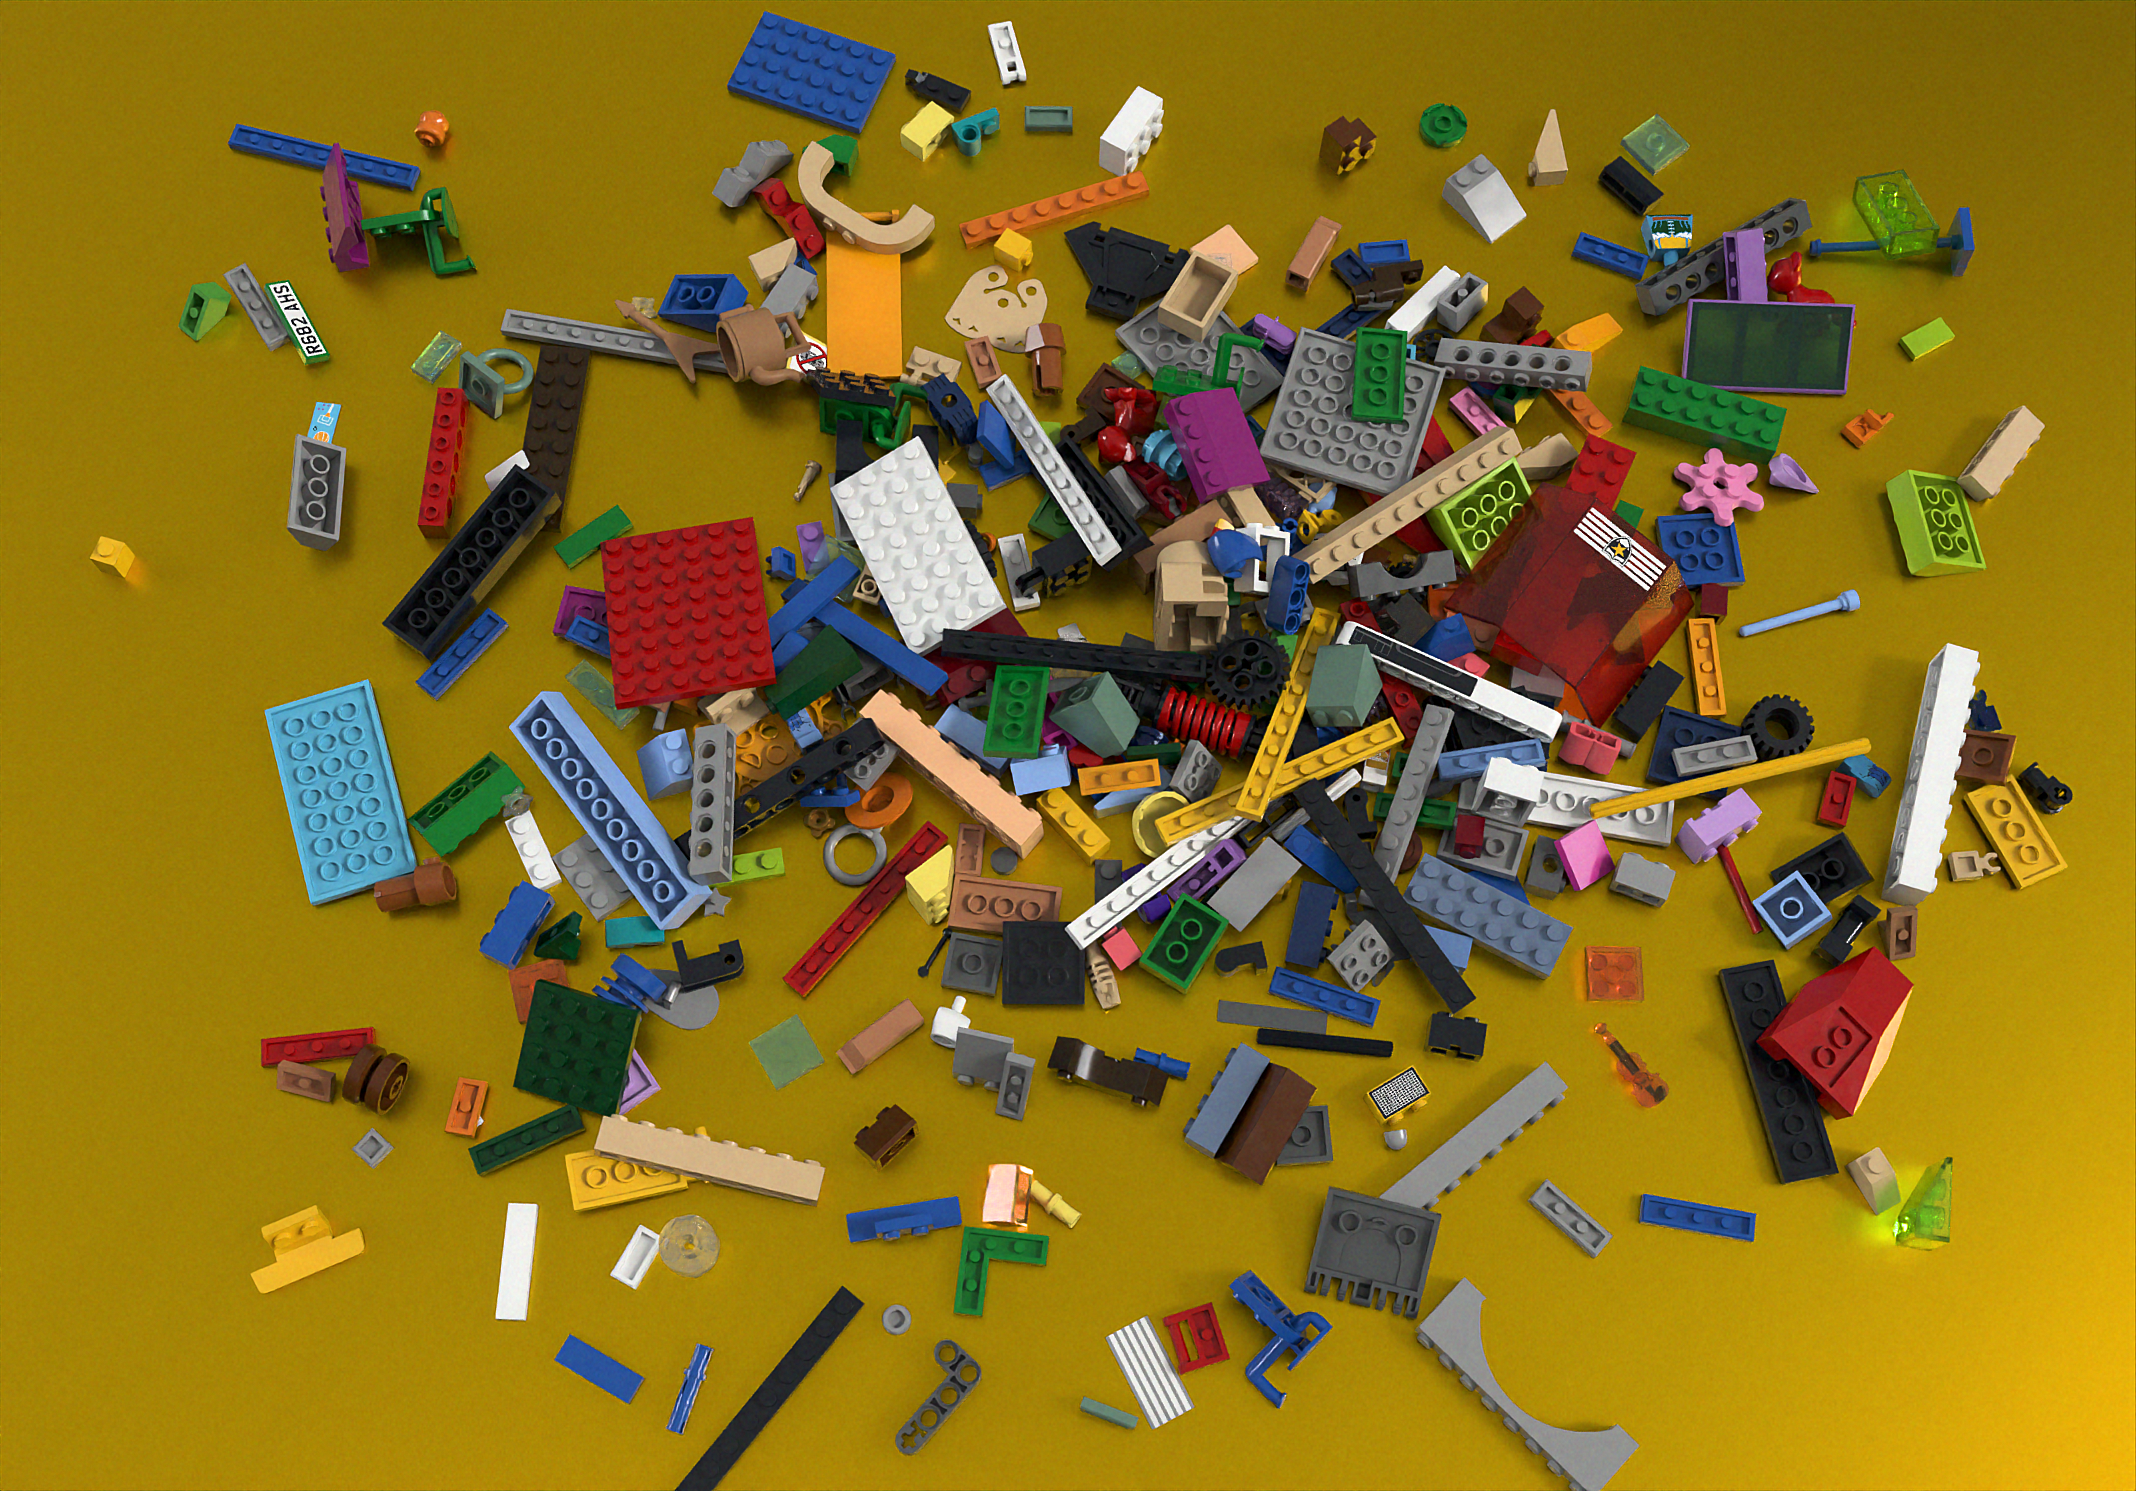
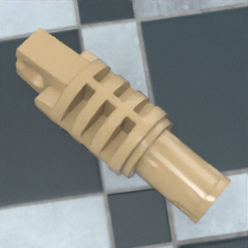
M1096 939L1085 947L1087 959L1085 961V969L1102 1008L1109 1009L1120 1004L1121 1001L1117 982L1114 979L1108 957L1102 955Z

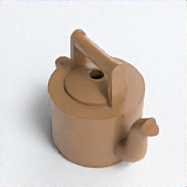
M746 304L743 307L719 314L720 321L716 325L717 341L725 367L735 382H744L752 379L760 385L769 386L784 380H790L800 384V380L805 377V374L795 369L785 368L786 359L809 351L811 344L805 339L795 319L796 315L794 312L790 311L773 316L766 307L754 310L751 304ZM787 323L797 346L788 349L784 348V335L777 324Z

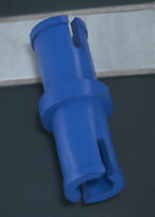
M1137 1047L1133 1061L1154 1065L1166 1074L1186 1080L1190 1062L1167 1057V1054L1163 1052L1160 1055Z

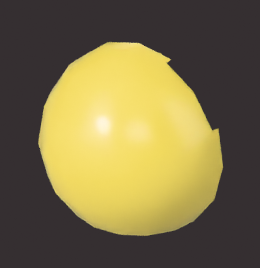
M1155 792L1146 796L1134 809L1132 830L1135 841L1141 851L1157 859L1177 844L1166 847L1155 826V820L1189 806L1190 804L1185 797L1175 792Z

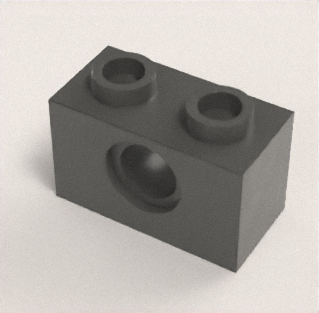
M1538 835L1533 843L1522 888L1525 893L1553 901L1558 893L1562 894L1565 887L1566 878L1562 877L1564 865L1554 844L1556 839ZM1543 864L1551 865L1554 873L1546 872Z

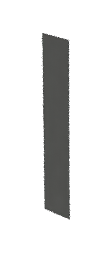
M1219 1000L1217 1021L1326 1034L1328 1013Z

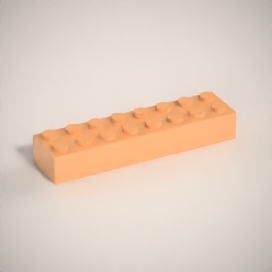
M880 689L859 712L861 718H872L881 734L901 750L898 757L979 824L986 825V829L1008 848L1012 849L1020 858L1024 859L1044 837L1040 814L1032 808L1027 810L1020 804L1022 801L1012 791L1005 792L1000 788L1001 783L991 774L986 776L980 771L981 767L972 758L966 760L959 754L961 750L951 741L948 743L944 742L940 738L941 734L931 725L926 727L920 722L921 718L915 711L910 708L908 710L904 709L900 705L901 701L893 693L889 692L886 694Z

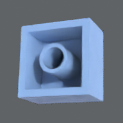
M1059 743L1044 745L1043 750H1040L1038 753V759L1012 758L1010 763L1017 796L1068 786L1072 779L1066 745L1059 746Z
M1795 871L1752 902L1754 908L1787 950L1833 919L1830 911L1798 871Z

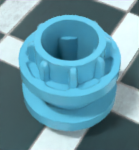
M1161 429L1153 432L1147 438L1142 448L1144 461L1148 463L1152 461L1166 471L1170 481L1184 479L1188 473L1170 429L1165 431Z

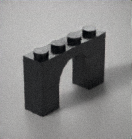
M837 419L834 484L842 482L875 462L866 454L862 445L863 421ZM913 424L911 440L917 436L922 440L939 473L938 426Z

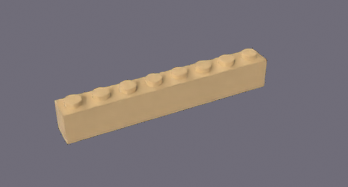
M612 1114L611 1117L603 1116L594 1147L595 1155L811 1206L817 1205L825 1168L820 1167L821 1164L817 1161L804 1160L803 1163L794 1161L792 1156L783 1153H777L776 1156L765 1154L766 1151L758 1147H749V1150L739 1148L737 1143L728 1140H722L721 1143L710 1141V1137L702 1134H694V1137L683 1135V1131L677 1128L667 1127L666 1130L655 1128V1124L647 1121H639L636 1124L628 1122V1118L617 1114Z

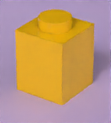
M1009 228L1004 231L994 245V259L1017 272L1024 265L1027 266L1033 258L1032 241Z
M101 536L90 559L101 572L125 578L135 555L125 543Z

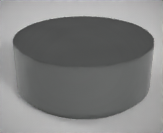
M1000 847L992 853L991 866L997 874L1009 875L1017 868V855L1012 849Z

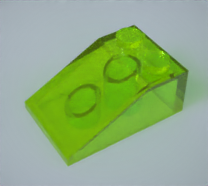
M1946 1157L1926 1168L1899 1213L1897 1220L1894 1221L1892 1232L1893 1236L1896 1237V1246L1931 1251L1950 1242L1952 1157Z

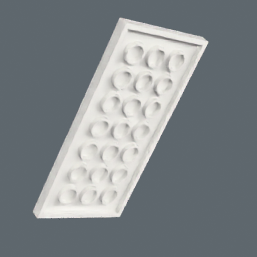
M918 436L830 488L910 650L923 657L942 646L943 628L969 630L1007 608L932 459Z

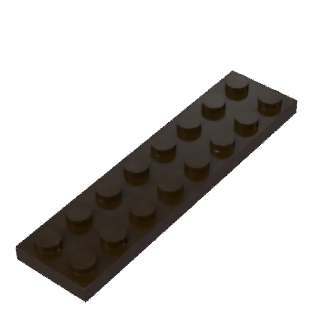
M541 345L522 448L529 462V466L524 470L555 491L562 502L560 507L541 528L540 531L562 533L592 358L591 349Z

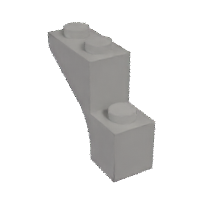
M779 140L750 142L739 166L724 168L712 194L729 207L744 206L752 192L751 190L762 180L787 165L792 160L794 154L787 149L786 144Z

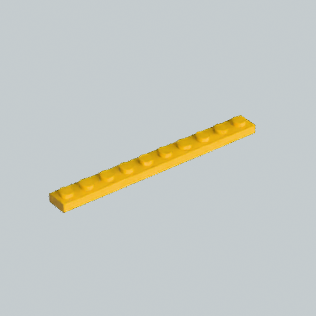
M1318 607L1315 608L1289 673L1290 681H1286L1287 689L1281 693L1236 805V816L1261 823L1306 709L1317 650L1319 646L1331 645L1340 622V613Z
M1393 717L1285 763L1269 802L1299 789L1314 777L1320 780L1402 744L1405 738ZM1246 781L1155 820V826L1166 847L1236 817L1235 808Z

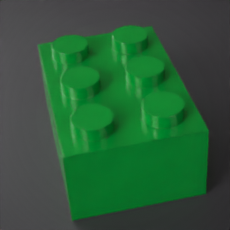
M1182 892L1140 958L1139 967L1186 995L1227 930L1229 920Z

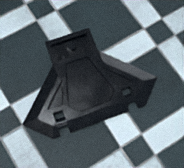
M1094 221L1064 232L1066 239L1093 285L1085 308L1127 322L1134 318L1142 300L1166 292L1171 288L1190 258L1187 250L1179 248L1176 254L1169 251L1170 245L1114 227H1110L1109 231L1106 232L1100 230L1101 223Z

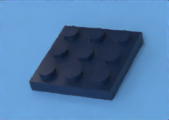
M1665 705L1645 779L1664 785H1671L1732 770L1733 767L1678 777L1671 752L1677 748L1740 737L1742 727ZM1728 787L1698 795L1720 801L1726 797Z

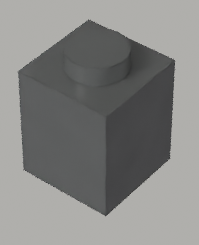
M947 483V491L961 518L976 519L977 510H982L983 495L978 494V485Z

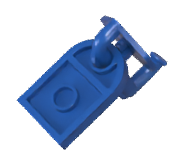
M1250 1270L1236 1278L1229 1287L1234 1291L1233 1296L1241 1304H1247L1255 1312L1253 1315L1256 1320L1263 1326L1268 1325L1277 1335L1248 1364L1246 1376L1267 1399L1280 1409L1287 1394L1278 1391L1263 1374L1288 1347L1298 1355L1287 1367L1289 1371L1294 1369L1322 1341L1333 1326L1316 1312H1304L1295 1316ZM1310 1323L1320 1332L1312 1342L1306 1337L1307 1332L1305 1330Z

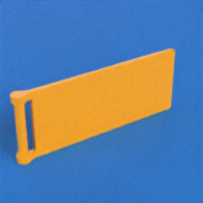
M892 209V212H857L871 222H892L894 224L900 221L899 209ZM826 228L827 368L831 370L830 372L840 373V370H848L854 372L856 376L864 377L865 373L878 375L879 379H900L902 375L900 253L886 255L871 252L856 243L851 244L842 237V234L836 230L830 231Z

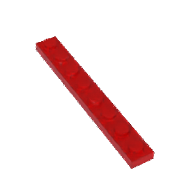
M927 821L783 977V981L801 997L805 998L906 887L905 877L933 857L948 841V836L931 822Z

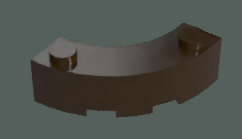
M1057 1037L1047 1067L1057 1072L1056 1077L1066 1082H1072L1073 1080L1109 1095L1130 1100L1132 1105L1140 1108H1146L1147 1105L1159 1107L1169 1077L1168 1074L1154 1065L1124 1058L1119 1061L1113 1057L1104 1056V1051L1078 1038Z

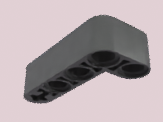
M942 1340L934 1349L937 1364L948 1376L896 1435V1446L904 1455H916L981 1381L982 1373L978 1363L952 1340ZM945 1347H951L956 1352L954 1359L949 1362H944L939 1358L940 1351ZM968 1366L973 1367L977 1371L976 1378L971 1382H966L960 1377L961 1371ZM946 1389H953L957 1393V1399L952 1404H945L941 1400V1394ZM927 1411H933L937 1414V1422L931 1427H926L921 1423V1417ZM917 1423L920 1430L927 1434L922 1438L921 1434L918 1433L914 1438L915 1447L907 1446L903 1448L902 1446L905 1443L902 1439L903 1436L911 1437L916 1432L912 1425Z

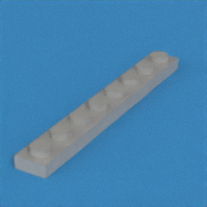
M1427 704L1373 855L1393 884L1397 878L1454 716V712L1448 708ZM1361 889L1357 903L1376 909Z

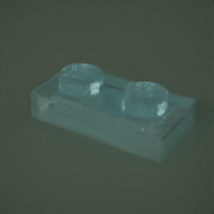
M440 330L410 368L413 373L433 384L463 346L460 341Z

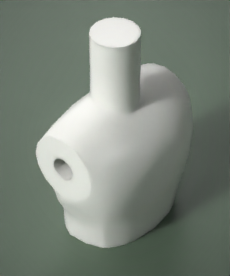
M956 996L951 1009L945 1007L938 1008L932 1022V1032L930 1035L931 1039L945 1047L955 1048L958 1026L963 1028L969 1027L971 1020L961 1014L966 1002L964 997Z

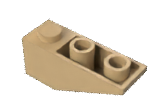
M1560 432L1553 437L1550 435L1545 437L1534 448L1531 446L1526 448L1516 460L1526 480L1553 479L1571 469L1579 454Z

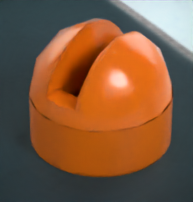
M989 532L980 533L983 541L987 544L988 551H993L997 545L996 537Z

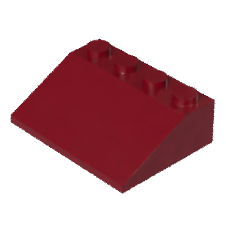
M1008 607L967 630L1029 637ZM942 646L923 656L924 659L945 671L949 679L935 692L942 708L958 701L963 696L966 697L985 687L986 680L991 679L994 682L997 665H1016L1012 663L941 656Z

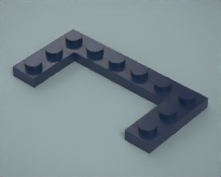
M1350 248L1333 259L1330 265L1350 287L1371 280L1373 271ZM1351 303L1315 331L1347 340L1356 333L1357 327H1365L1387 310L1354 311ZM1254 317L1239 329L1244 335L1257 338L1252 332ZM1266 344L1261 348L1260 352L1284 377L1292 353L1285 355Z

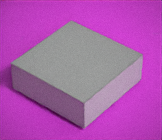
M373 1128L352 1148L373 1169L394 1149Z

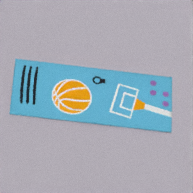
M316 402L307 437L331 444L341 405Z

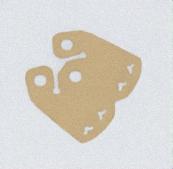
M992 265L974 273L945 316L946 322L955 331L969 338L977 339L988 335L991 344L998 349L1016 353L1025 352V346H1015V344L1021 341L1025 345L1027 328L1042 323L1047 307V296L1042 283L1037 279L1023 281L1018 285L1017 291L1024 303L1027 304L1026 308H1022L1016 294L1000 289L989 292V294L984 293L985 289H993L1007 283L1008 276L1000 265ZM990 273H997L999 279L991 282L988 279ZM1034 287L1037 292L1035 295L1029 296L1026 293V289ZM1002 298L1008 300V306L1005 308L998 306V301ZM960 318L961 324L959 325L957 321H954L953 319ZM975 326L978 332L974 331L973 329L968 330V328ZM1005 337L1006 343H1004L1002 340H997V338Z

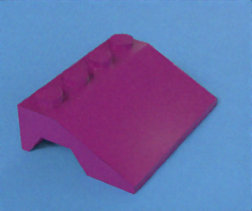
M334 143L322 175L324 186L320 187L323 201H326V207H323V214L326 222H329V227L326 228V235L329 243H332V248L328 249L330 260L332 263H336L340 272L370 267L365 231L362 230L361 225L363 216L358 184L355 181L348 180L346 158L339 143Z
M1233 387L1191 393L1169 400L1163 409V414L1200 504L1206 503L1218 495L1236 489L1242 491L1271 480Z

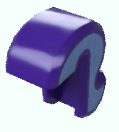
M1140 863L1122 871V883L1124 884L1147 865ZM1160 891L1136 909L1140 918L1146 924H1152L1167 917L1172 910L1167 894L1162 896Z

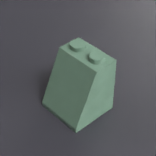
M1367 644L1319 646L1306 703V709L1314 727L1362 726L1383 686Z
M1108 671L1085 679L1082 683L1063 690L1049 715V718L1102 758L1123 754L1127 750V746L1135 735V730L1140 723L1139 718Z

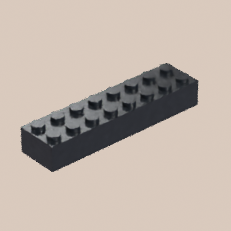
M515 464L382 624L385 628L431 662L560 507L562 502L556 492Z

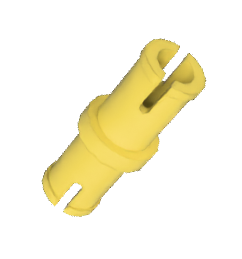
M1037 1180L1028 1188L1027 1196L1043 1206L1047 1214L1050 1215L1052 1213L1067 1224L1069 1228H1072L1080 1218L1081 1213L1064 1202L1060 1194H1053Z

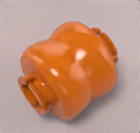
M434 110L421 113L414 133L422 145L426 147L439 146L444 142L445 134L449 129V123L441 112L436 110L435 112Z

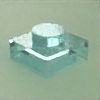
M1130 349L1114 359L1111 364L1113 368L1131 379H1134L1146 370L1145 365Z

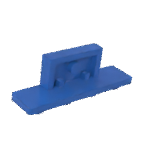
M957 1196L846 1215L851 1243L883 1238L884 1241L896 1240L900 1238V1235L909 1233L912 1236H921L928 1234V1230L962 1224Z

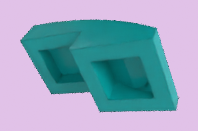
M650 916L625 917L605 921L606 948H633L635 945H662L665 942L664 930H660Z

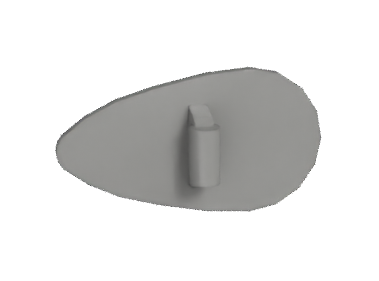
M647 969L667 986L656 1002L646 997L642 999V1002L649 1010L665 1021L687 1030L703 1028L714 1019L720 1004L718 992L714 986L685 994L679 972Z

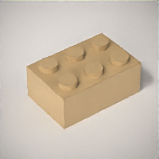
M1194 250L1159 305L1157 322L1201 343L1235 290L1238 271Z

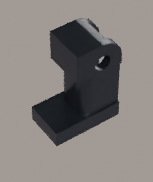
M1857 894L1842 908L1838 918L1826 935L1820 939L1813 952L1834 967L1842 964L1852 950L1853 946L1851 945L1862 929L1878 916L1881 909Z
M738 939L719 944L718 952L689 960L687 959L683 941L672 942L685 994L735 980L743 974L744 959Z

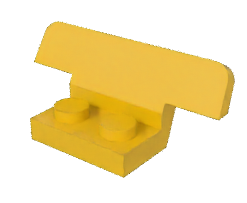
M314 1205L261 1228L263 1238L274 1250L277 1262L250 1274L258 1291L261 1293L272 1292L361 1254L365 1249L362 1231L357 1228L334 1238L328 1219L318 1206Z

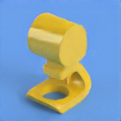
M1304 509L1297 521L1296 534L1304 544H1310L1316 534L1329 533L1343 524L1344 518L1340 513L1332 509L1323 510L1319 517ZM1303 525L1309 526L1308 536L1303 532Z

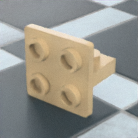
M756 687L707 695L697 703L700 710L713 725L726 723L736 733V737L770 713L766 704L758 696Z

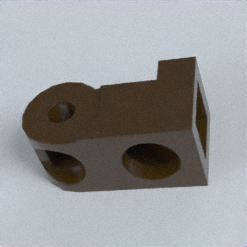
M1091 406L1084 410V419L1074 425H1067L1062 428L1060 441L1068 435L1083 449L1097 441L1099 432L1105 429L1107 424L1095 408Z

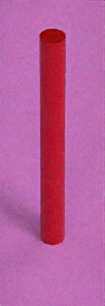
M1721 844L1717 848L1718 854L1753 934L1760 933L1764 929L1728 847Z

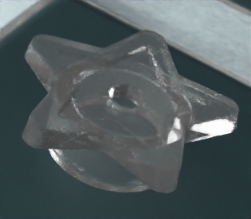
M633 297L631 304L636 306L638 312L647 318L657 317V313L652 308L654 298Z
M517 786L512 794L502 795L501 800L505 804L502 812L503 816L507 817L511 814L521 816L525 814L533 797L524 795L521 786Z

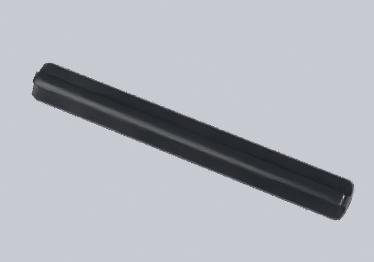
M1259 1028L1257 1031L1256 1040L1258 1044L1391 1057L1393 1054V1042L1266 1028Z

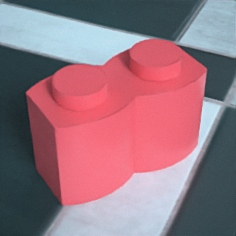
M1572 721L1560 746L1558 756L1569 764L1584 765L1595 774L1608 775L1620 752L1622 740L1610 733L1596 731L1586 724Z

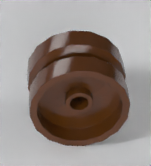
M373 1043L367 1044L356 1055L348 1069L342 1088L343 1099L356 1106L365 1103L368 1111L378 1115H385L393 1107L403 1091L410 1070L408 1058L397 1053L387 1055L385 1048Z

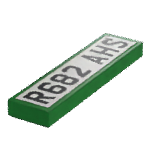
M290 281L266 283L264 290L303 363L308 365L329 361L330 354Z

